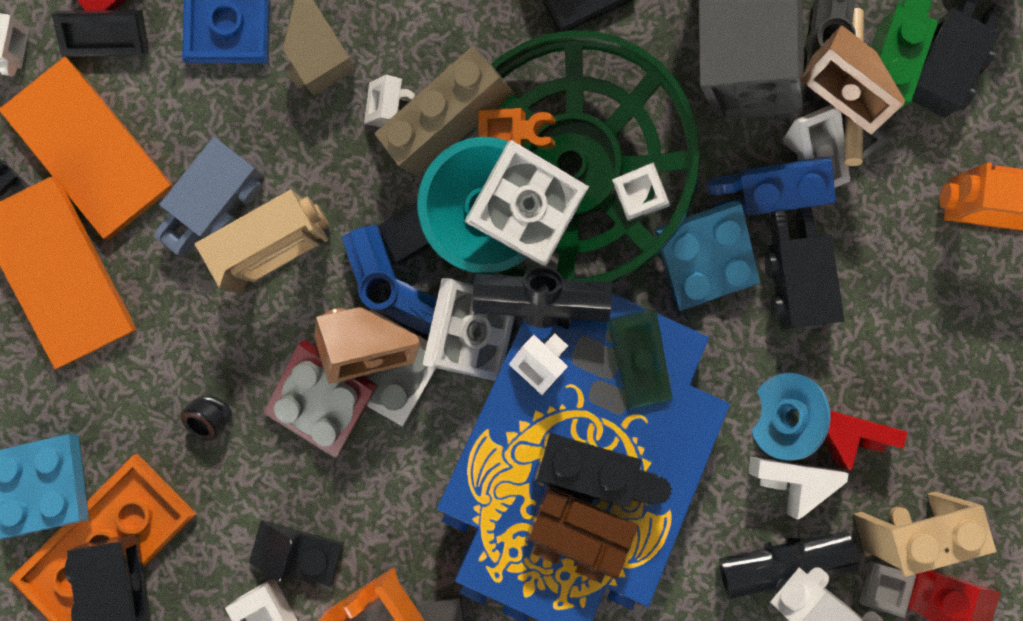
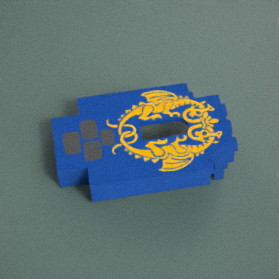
M613 293L610 321L570 320L567 328L557 324L549 328H536L526 324L524 321L522 322L437 507V510L445 513L441 522L465 533L469 525L477 528L471 543L468 544L462 563L455 576V582L462 585L459 593L481 604H485L487 597L504 604L501 611L503 614L517 621H528L529 617L539 621H592L606 588L610 589L607 599L633 610L635 602L649 607L730 406V403L690 386L708 342V336ZM556 334L568 345L558 357L568 367L541 395L509 363L533 335L545 344ZM549 433L642 459L640 470L657 474V477L663 476L664 479L667 478L668 483H671L670 487L673 488L671 489L672 495H670V499L666 500V503L662 502L661 505L657 503L655 505L651 503L646 504V502L641 503L632 500L630 507H619L591 499L589 504L638 525L617 580L605 575L602 583H598L575 572L578 565L577 562L561 556L558 564L552 563L532 554L534 543L524 540L543 492L548 487L547 485L534 482L532 479L544 436Z

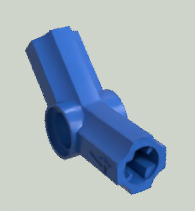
M378 225L364 226L342 236L359 286L358 292L362 303L370 309L378 311L429 336L437 298L396 279ZM379 281H387L391 286V296L384 303L377 304L373 302L370 293L373 285Z

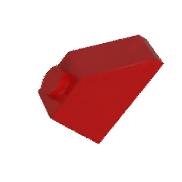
M936 570L915 574L916 579L908 608L922 617L933 621L993 620L1000 592Z

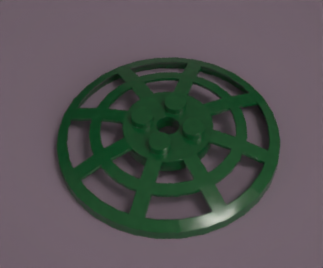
M570 30L545 34L514 47L498 57L491 65L504 79L512 71L533 59L550 53L565 51L566 77L540 84L526 92L519 99L513 94L501 106L504 109L521 108L526 113V120H529L534 115L529 110L533 105L547 97L566 92V113L553 116L555 124L543 125L538 131V136L541 138L551 137L555 141V147L542 150L532 143H525V148L560 170L562 162L567 156H581L582 167L572 177L589 186L553 252L559 254L557 272L563 277V280L615 283L638 271L657 256L677 233L689 212L698 186L701 162L698 128L691 105L679 82L659 60L643 48L621 37L596 31ZM583 50H597L620 56L638 65L647 74L629 94L623 88L609 81L583 76ZM660 85L670 96L680 115L686 135L687 151L661 154V144L657 130L648 112L643 108L644 104ZM584 91L605 95L621 105L603 123L591 115L584 114ZM633 117L644 134L648 155L623 156L616 136ZM654 163L659 178L661 172L687 170L685 185L678 206L668 224L657 238L639 222L644 214L630 221L627 220L622 204L614 197L616 189L612 181L623 174ZM652 185L644 203L654 198L655 191ZM600 208L617 224L599 236L578 241L580 217L589 215ZM625 234L642 250L634 259L612 271L589 278L574 279L577 254L602 249L619 240ZM514 266L499 273L504 276L524 277L527 272Z

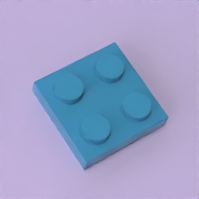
M736 200L685 217L677 233L660 252L671 294L679 311L760 283L742 204ZM667 224L654 228L656 238Z
M66 434L0 450V539L13 538L89 520L79 435Z

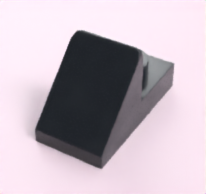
M261 520L249 563L276 582L281 583L290 576L330 588L333 585L344 543Z

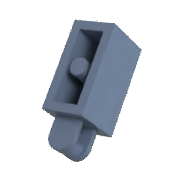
M213 137L160 202L159 205L170 214L158 227L155 238L179 257L185 255L200 237L205 238L236 220L233 215L241 204L247 205L251 203L260 193L262 184L259 182L264 175L217 138ZM183 223L188 229L181 236L176 230Z

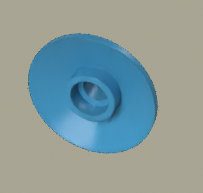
M782 373L766 380L757 390L762 409L760 419L751 431L755 441L765 453L776 459L795 461L810 456L822 445L830 427V407L825 393L816 382L801 374ZM796 411L799 412L797 425L793 421V415Z

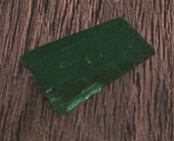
M643 309L610 316V321L607 323L628 408L631 409L673 399L657 311Z

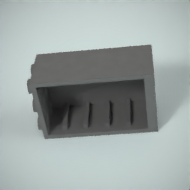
M699 0L700 87L716 118L739 119L804 113L802 0Z

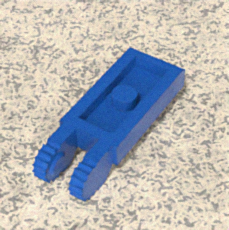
M828 156L741 170L739 174L710 179L707 183L708 192L712 195L735 193L743 188L744 198L734 200L742 204L743 212L747 216L836 203L832 160ZM734 200L718 202L717 204L711 206V208L723 205Z

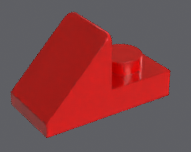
M830 411V427L823 443L838 468L848 471L852 470L858 446L881 453L886 452L887 445L904 449L907 431Z

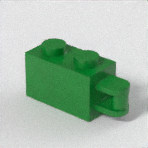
M901 0L897 3L894 10L879 23L871 48L878 53L905 99L904 105L901 108L912 101L938 24V20L927 17L932 0Z

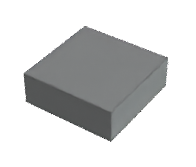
M870 561L859 603L905 618L916 575L904 577L902 570Z

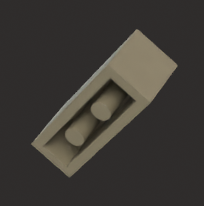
M473 45L374 134L399 167L419 177L442 151L458 143L478 125L479 111L496 110L514 92L491 63Z

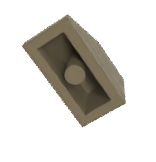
M295 0L283 45V51L291 63L284 68L298 89L306 86L314 96L356 69L313 0Z

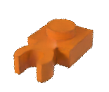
M521 108L479 111L478 137H494L506 141L512 140L524 148L525 143H532L539 149L547 150L555 147V141L551 137H539L538 131L543 125L555 124V118L550 113L539 112L531 116L529 120H526V113Z

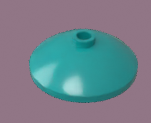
M475 137L448 147L429 165L419 186L417 214L426 240L433 250L445 261L466 271L495 273L510 269L527 259L524 255L464 222L472 208L473 201L480 194L508 143L506 140L494 137Z

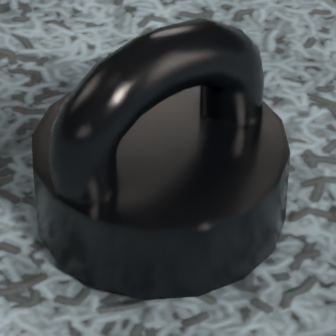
M201 396L192 400L182 410L180 416L183 425L192 435L202 440L213 441L225 429L232 417V411L229 405L219 398Z

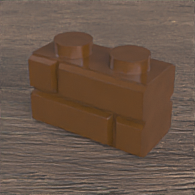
M549 486L543 492L524 540L534 543L532 554L555 564H558L561 556L578 563L575 570L576 573L602 583L605 575L616 580L619 577L638 525Z

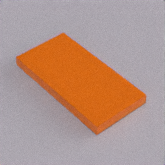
M63 57L0 108L2 115L49 173L59 178L66 194L105 240L109 241L173 188L167 177L67 57Z
M51 176L0 201V267L54 369H59L137 331L58 177Z
M138 454L133 455L87 501L88 521L62 526L9 579L48 621H72L71 610L74 604L72 585L67 581L65 575L68 550L87 542L138 534L144 568L197 515Z

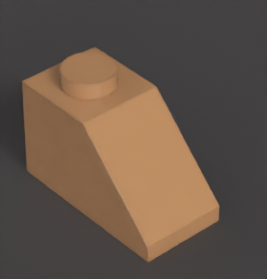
M842 25L812 56L802 76V82L871 135L901 108L905 102L878 53Z
M361 307L349 310L336 308L322 316L316 317L314 340L329 384L413 364L420 345L418 336Z

